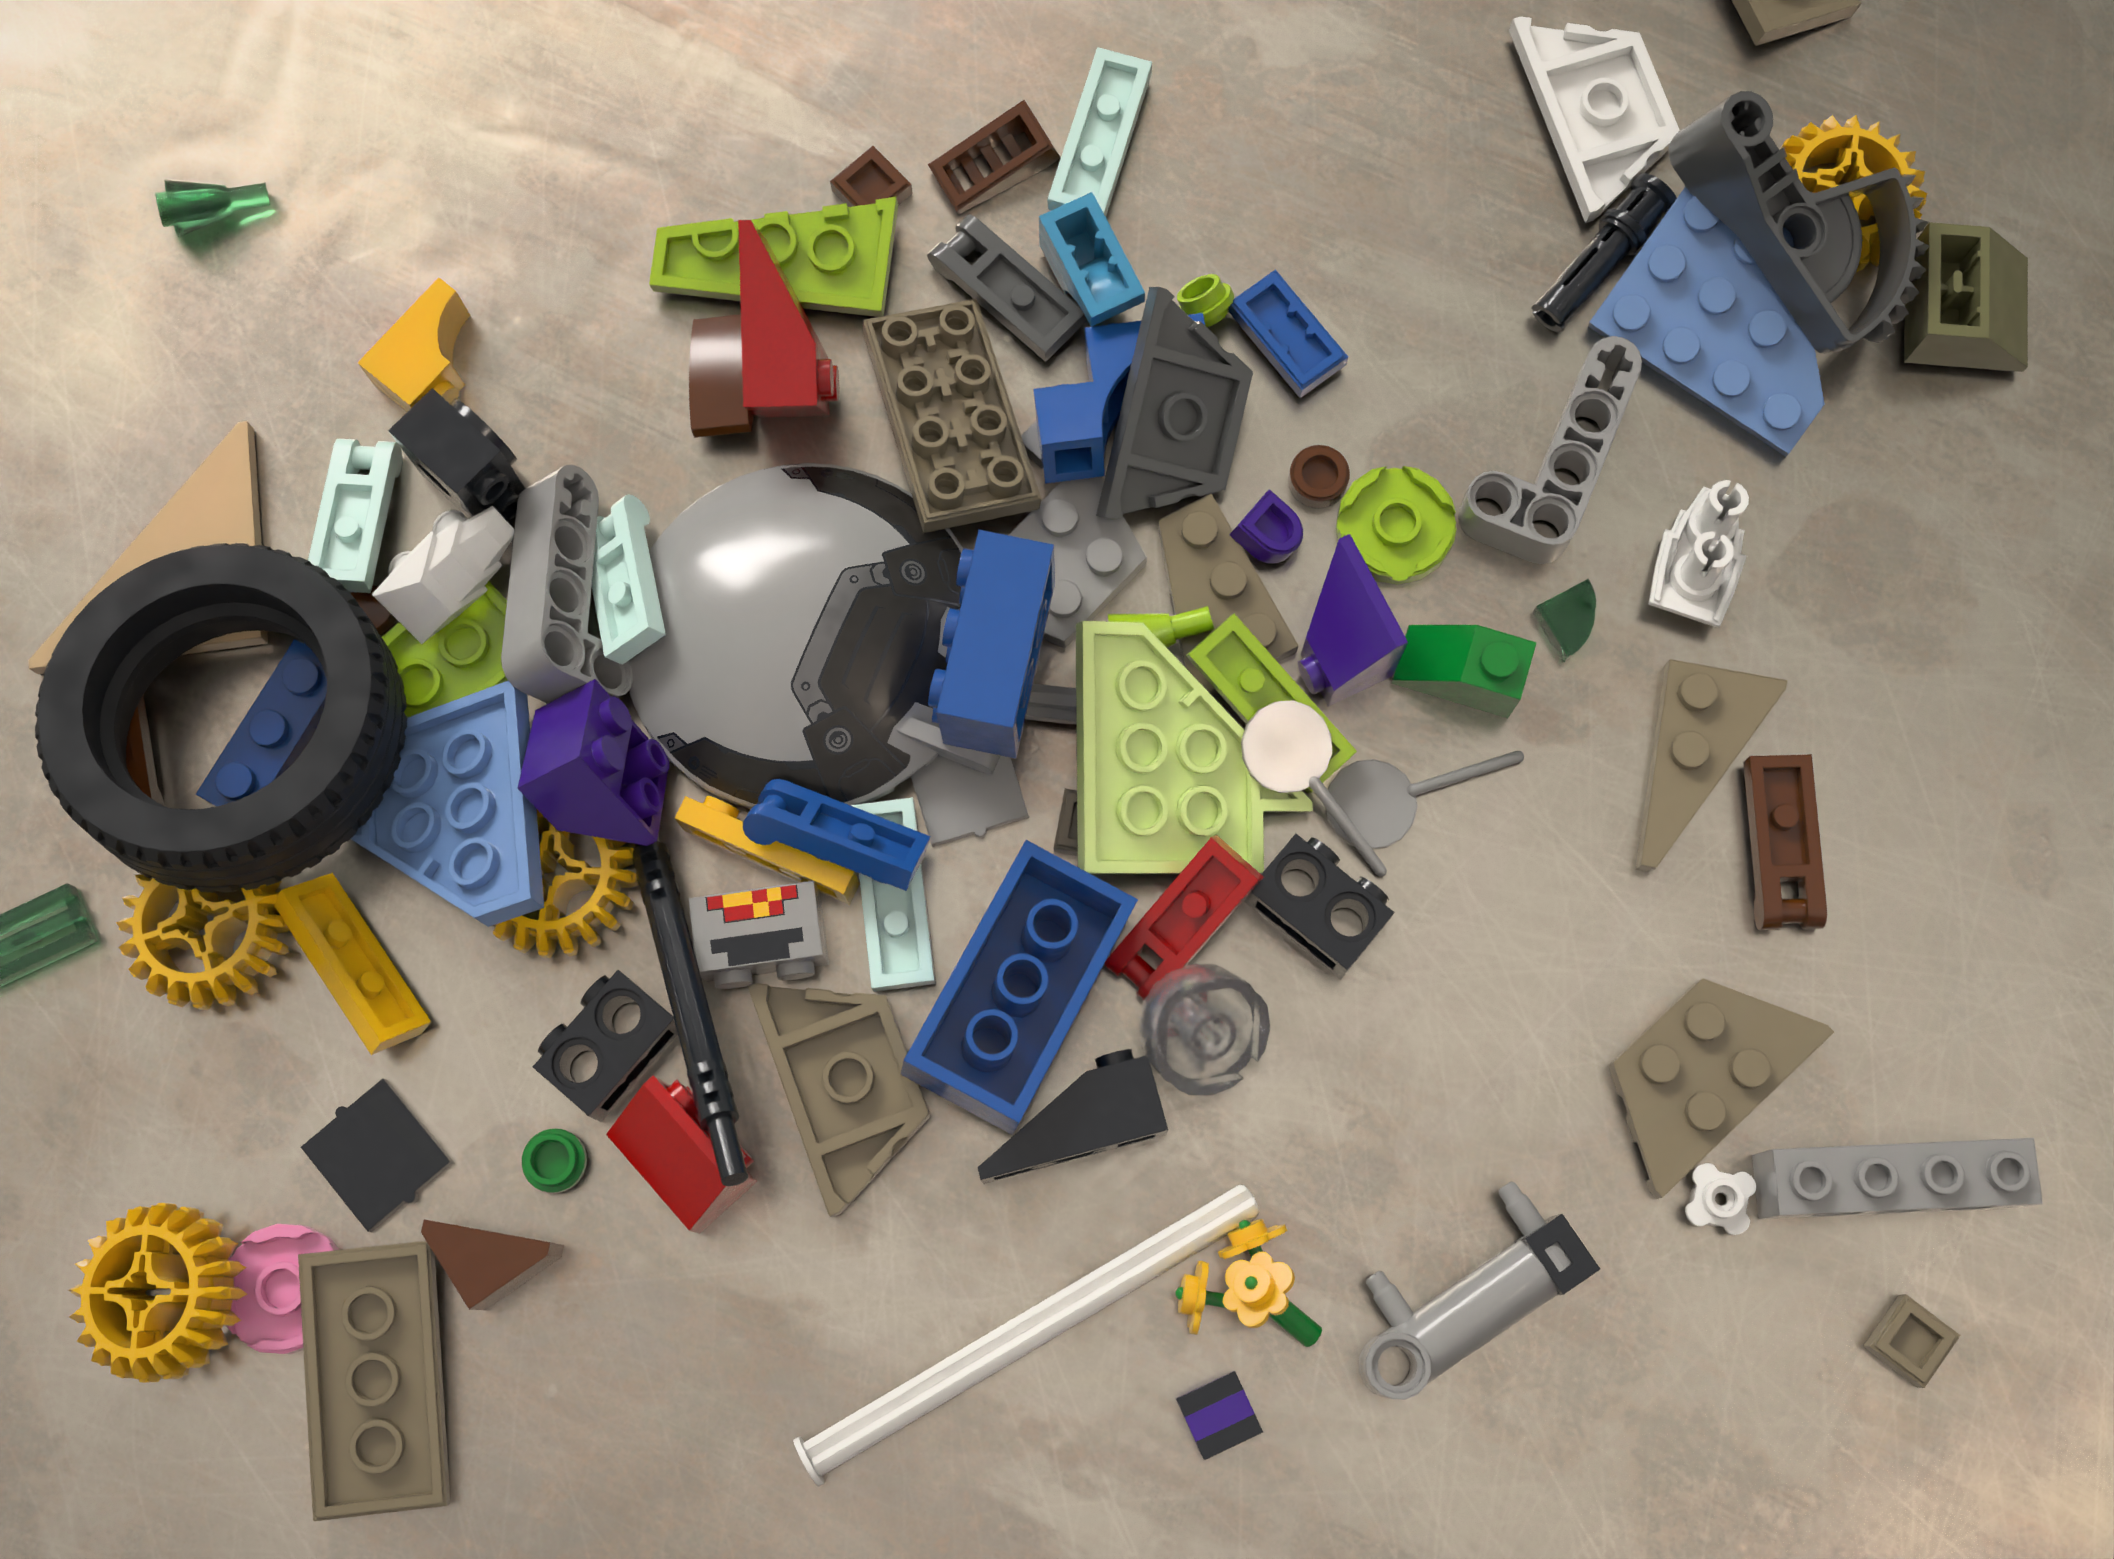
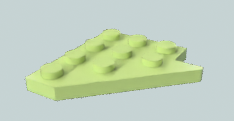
M1081 621L1076 624L1078 868L1090 874H1180L1208 840L1218 835L1259 873H1263V812L1313 811V802L1303 791L1279 793L1263 787L1250 776L1242 759L1241 739L1244 729L1144 623Z

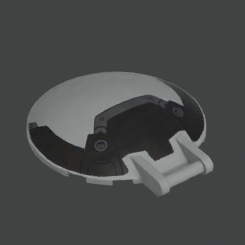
M815 463L781 465L761 469L718 486L684 510L664 530L649 551L666 635L629 660L633 675V683L629 691L644 727L651 738L661 744L671 763L690 780L718 797L749 809L758 804V797L769 781L774 779L786 780L848 805L870 803L895 791V786L914 775L923 766H929L938 755L976 771L993 774L1000 755L943 744L939 724L932 722L933 707L928 706L930 686L935 669L946 670L948 664L946 663L947 647L942 645L947 614L950 608L960 610L961 607L959 604L961 587L956 586V579L963 547L950 528L923 533L911 493L877 475L854 468ZM1038 660L1036 672H1037L1038 667H1039V665H1040V661H1039V660Z

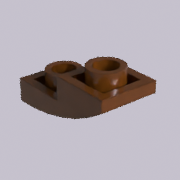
M741 314L693 320L689 360V407L691 431L694 438L752 432L754 414L743 407Z

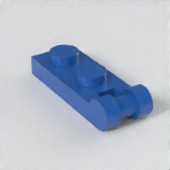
M774 779L766 784L758 797V804L751 808L743 821L745 835L756 844L769 845L778 841L809 853L818 859L830 861L871 877L875 881L889 884L907 891L925 856L931 837L781 779Z

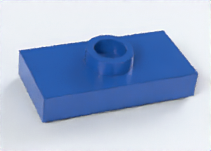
M1276 269L1234 298L1232 304L1228 307V312L1299 398L1347 365L1348 355Z

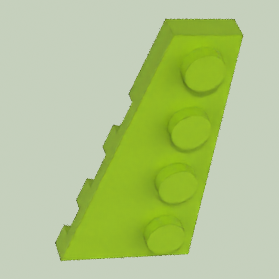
M897 197L876 199L875 204L848 207L847 203L822 206L823 210L790 215L788 211L764 214V218L751 220L767 239L802 308L874 317L884 316L899 205ZM732 218L657 228L649 281L654 292L740 301L738 221L734 222Z

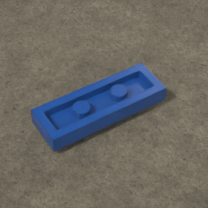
M296 639L293 640L195 795L215 806L240 800L262 789L278 778L304 751L319 724L327 692V678L317 656L307 645Z

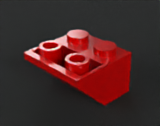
M653 1075L641 1086L606 1135L686 1228L691 1232L700 1234L757 1181L747 1171L748 1178L743 1183L735 1186H724L722 1184L709 1132L701 1129L699 1124L698 1111L694 1104L692 1089L688 1086L685 1087L678 1079L669 1085ZM740 1144L747 1169L754 1160Z

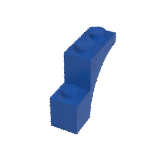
M1203 313L1188 315L1195 322L1201 321L1205 325ZM1141 321L1086 327L1085 343L1089 382L1033 389L1045 484L1105 476V450L1110 434L1119 419Z

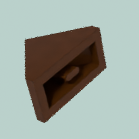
M425 1219L421 1229L423 1237L469 1310L488 1309L562 1257L564 1245Z

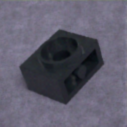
M432 388L388 430L420 474L469 519L491 506L507 522L516 515L519 495L525 489L511 467L517 461V458L503 440L460 400L455 398L449 404Z

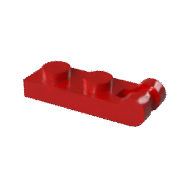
M1218 835L1211 837L1110 954L1104 965L1117 977L1123 973L1139 988L1136 995L1149 1007L1152 1006L1264 877ZM1146 945L1163 959V962L1156 970L1140 956Z

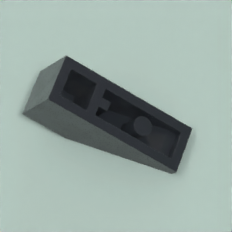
M1126 1049L1096 1058L1097 1069L1083 1073L977 1167L981 1182L987 1184L1167 1135L1168 1127L1148 1055L1134 1058L1132 1049Z

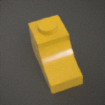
M438 277L358 361V364L374 386L406 412L432 388L450 404L455 398L458 399L459 391L465 386L453 367V349L462 326L471 315L458 293Z

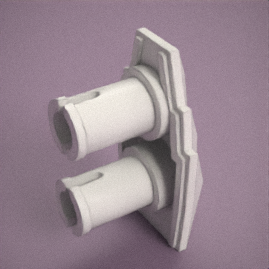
M1730 480L1719 481L1711 489L1703 487L1688 510H1680L1672 529H1665L1654 568L1648 605L1716 628L1720 627L1735 593L1747 557L1741 554L1745 530L1739 529L1738 517L1747 508L1749 496L1741 484L1736 483L1730 495L1725 494L1730 486Z
M493 506L470 519L465 518L462 512L456 510L445 511L440 514L434 521L433 532L431 531L412 551L401 552L392 559L388 568L389 576L372 594L421 644L457 618L488 590L485 587L486 583L502 566L499 560L513 540L515 529Z

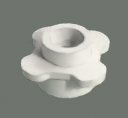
M1710 1163L1697 1166L1692 1172V1180L1695 1184L1690 1192V1203L1685 1208L1688 1220L1698 1227L1706 1224L1721 1226L1731 1235L1745 1232L1750 1225V1219L1746 1214L1748 1199L1756 1191V1183L1752 1176L1746 1172H1737L1734 1175L1719 1172ZM1723 1193L1726 1196V1203L1724 1205L1716 1203V1194Z

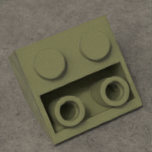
M1929 222L1917 239L1930 247L1923 255L1914 259L1926 271L1921 275V278L1911 282L1920 293L1914 297L1913 301L1905 304L1909 314L1905 316L1904 363L2024 372L2028 368V258L1990 227Z

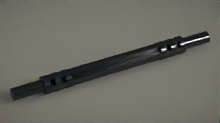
M658 836L657 841L648 846L635 844L632 861L636 869L638 885L641 888V897L648 915L683 1052L689 1085L692 1088L694 1104L698 1111L699 1124L701 1129L709 1132L722 1184L724 1186H735L743 1183L748 1178L735 1128V1123L739 1119V1113L734 1103L731 1084L728 1081L726 1064L723 1062L680 900L679 887L675 881L673 865L670 862L668 846L660 842Z

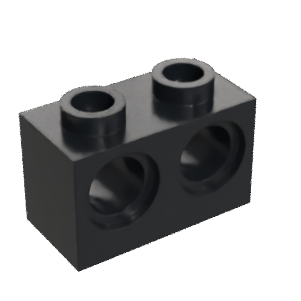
M1295 833L1261 874L1264 878L1245 898V902L1338 978L1342 979L1395 912L1386 906L1389 898L1377 885L1361 876L1355 881L1336 866L1340 859L1327 845L1313 837L1306 842ZM1291 869L1303 870L1312 877L1315 887L1314 891L1306 896L1292 895L1284 888L1281 875ZM1339 908L1354 910L1362 919L1363 931L1355 936L1340 934L1332 925L1331 913Z
M617 970L611 978L604 975L591 985L580 1002L584 1007L583 1010L568 1027L565 1024H560L546 1036L538 1048V1053L542 1056L532 1066L586 1115L600 1122L605 1119L678 1035L673 1015L620 970ZM626 1003H637L640 1008V1020L637 1026L627 1033H615L612 1026V1018L615 1011ZM594 1051L598 1061L596 1072L587 1081L575 1083L570 1074V1066L573 1059L581 1052Z

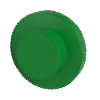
M555 1128L539 1132L530 1139L522 1154V1170L526 1179L538 1190L548 1193L564 1192L575 1186L582 1178L587 1164L586 1150L582 1142L574 1134L563 1129Z

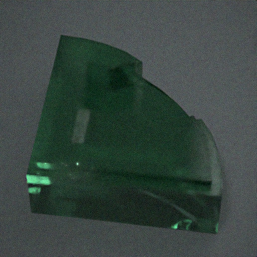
M1589 578L1537 605L1533 611L1563 663L1578 653L1589 638L1594 626L1597 600Z

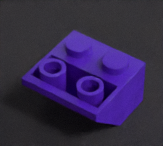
M594 679L535 710L517 789L559 831L648 846L658 839L670 762L661 744L655 739H649L634 723L625 704L619 698L611 697L599 682Z

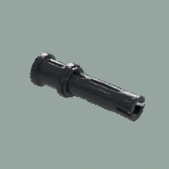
M1641 173L1631 183L1632 191L1616 209H1608L1602 215L1598 227L1599 232L1595 238L1566 268L1549 290L1532 305L1533 315L1543 326L1554 332H1560L1572 315L1599 287L1615 266L1626 255L1639 253L1647 241V234L1665 216L1677 199L1672 189L1656 176Z

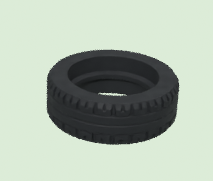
M244 543L202 545L169 553L133 569L101 591L76 616L56 645L40 684L39 700L35 711V716L37 717L35 738L38 740L36 747L38 757L42 760L41 768L44 776L48 780L52 793L60 800V805L65 812L92 838L131 869L148 878L153 877L159 883L184 890L197 888L200 892L210 893L215 891L222 893L235 892L241 888L251 890L259 888L261 885L269 886L278 883L285 877L291 878L302 873L307 867H314L323 858L339 850L340 846L344 842H348L357 833V830L370 819L372 811L379 807L384 799L383 794L390 788L394 779V772L398 769L401 761L399 754L404 748L406 739L405 729L407 728V716L404 713L407 707L406 696L404 694L402 678L397 672L398 666L388 646L356 599L338 580L330 577L325 570L311 564L310 561L304 558L292 557L289 552L280 549L273 550L267 546H249ZM257 630L279 632L297 637L314 652L327 678L324 709L319 724L304 751L285 772L270 784L249 796L221 806L204 809H173L148 797L133 781L128 772L126 761L127 736L133 714L149 685L163 669L180 655L203 642L219 636Z

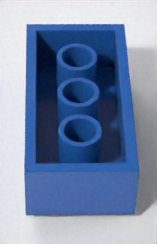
M1025 840L904 1058L900 1075L1013 1135L1138 899L1034 843Z

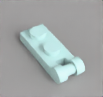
M337 439L333 446L308 561L325 570L330 577L338 580L349 592L371 593L394 481L399 476L402 467V450L397 442L378 441L376 447L360 446L359 441L356 439ZM360 469L370 470L369 475H361L358 472Z
M630 494L625 495L614 503L611 507V514L606 518L602 516L597 517L591 586L604 657L621 665L666 635L644 529L650 522V516L645 505L637 497Z

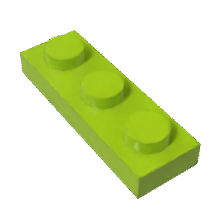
M1235 613L1230 615L1186 655L1246 724L1259 709L1277 701L1294 700L1310 706L1323 717L1331 733L1332 755L1327 770L1319 778L1322 783L1357 752ZM1310 786L1305 788L1307 793L1313 792Z

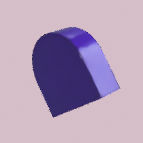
M1269 489L1229 535L1256 559L1265 563H1280L1286 560L1300 546L1303 539V527L1297 514Z

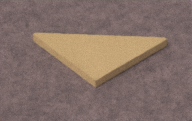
M248 421L238 422L32 655L28 660L30 670L36 674H44L56 645L76 616L101 591L133 569L158 557L196 546H208L219 543H227L229 545L244 543L249 546L262 545L254 428ZM242 631L226 634L203 642L182 655L267 644V631Z

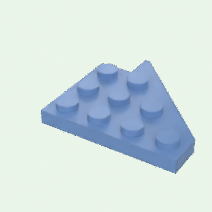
M1685 186L1590 320L1588 327L1604 338L1617 336L1634 343L1640 351L1642 363L1787 457L1825 405L1815 349L1737 234L1707 209ZM1783 227L1785 241L1791 247H1794L1791 233Z
M508 680L408 717L407 728L405 729V744L399 754L401 761L398 769L394 772L393 782L390 788L383 794L384 799L379 807L372 811L370 819L351 838V840L488 927L544 908L537 809L517 789L530 735L527 694L515 688Z

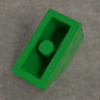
M1409 625L1405 635L1408 644L1394 672L1391 684L1508 719L1521 700L1537 642L1480 625Z

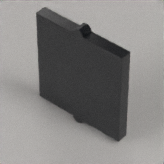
M383 1078L348 1108L344 1106L338 1107L335 1112L336 1118L301 1146V1149L367 1232H372L405 1203H416L419 1198L418 1192L453 1163L394 1088Z

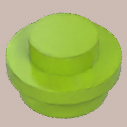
M1207 274L1193 279L1184 285L1177 294L1179 307L1187 315L1203 313L1206 327L1212 326L1226 317L1229 311L1228 307L1232 304L1235 297L1230 285L1222 283L1216 274Z

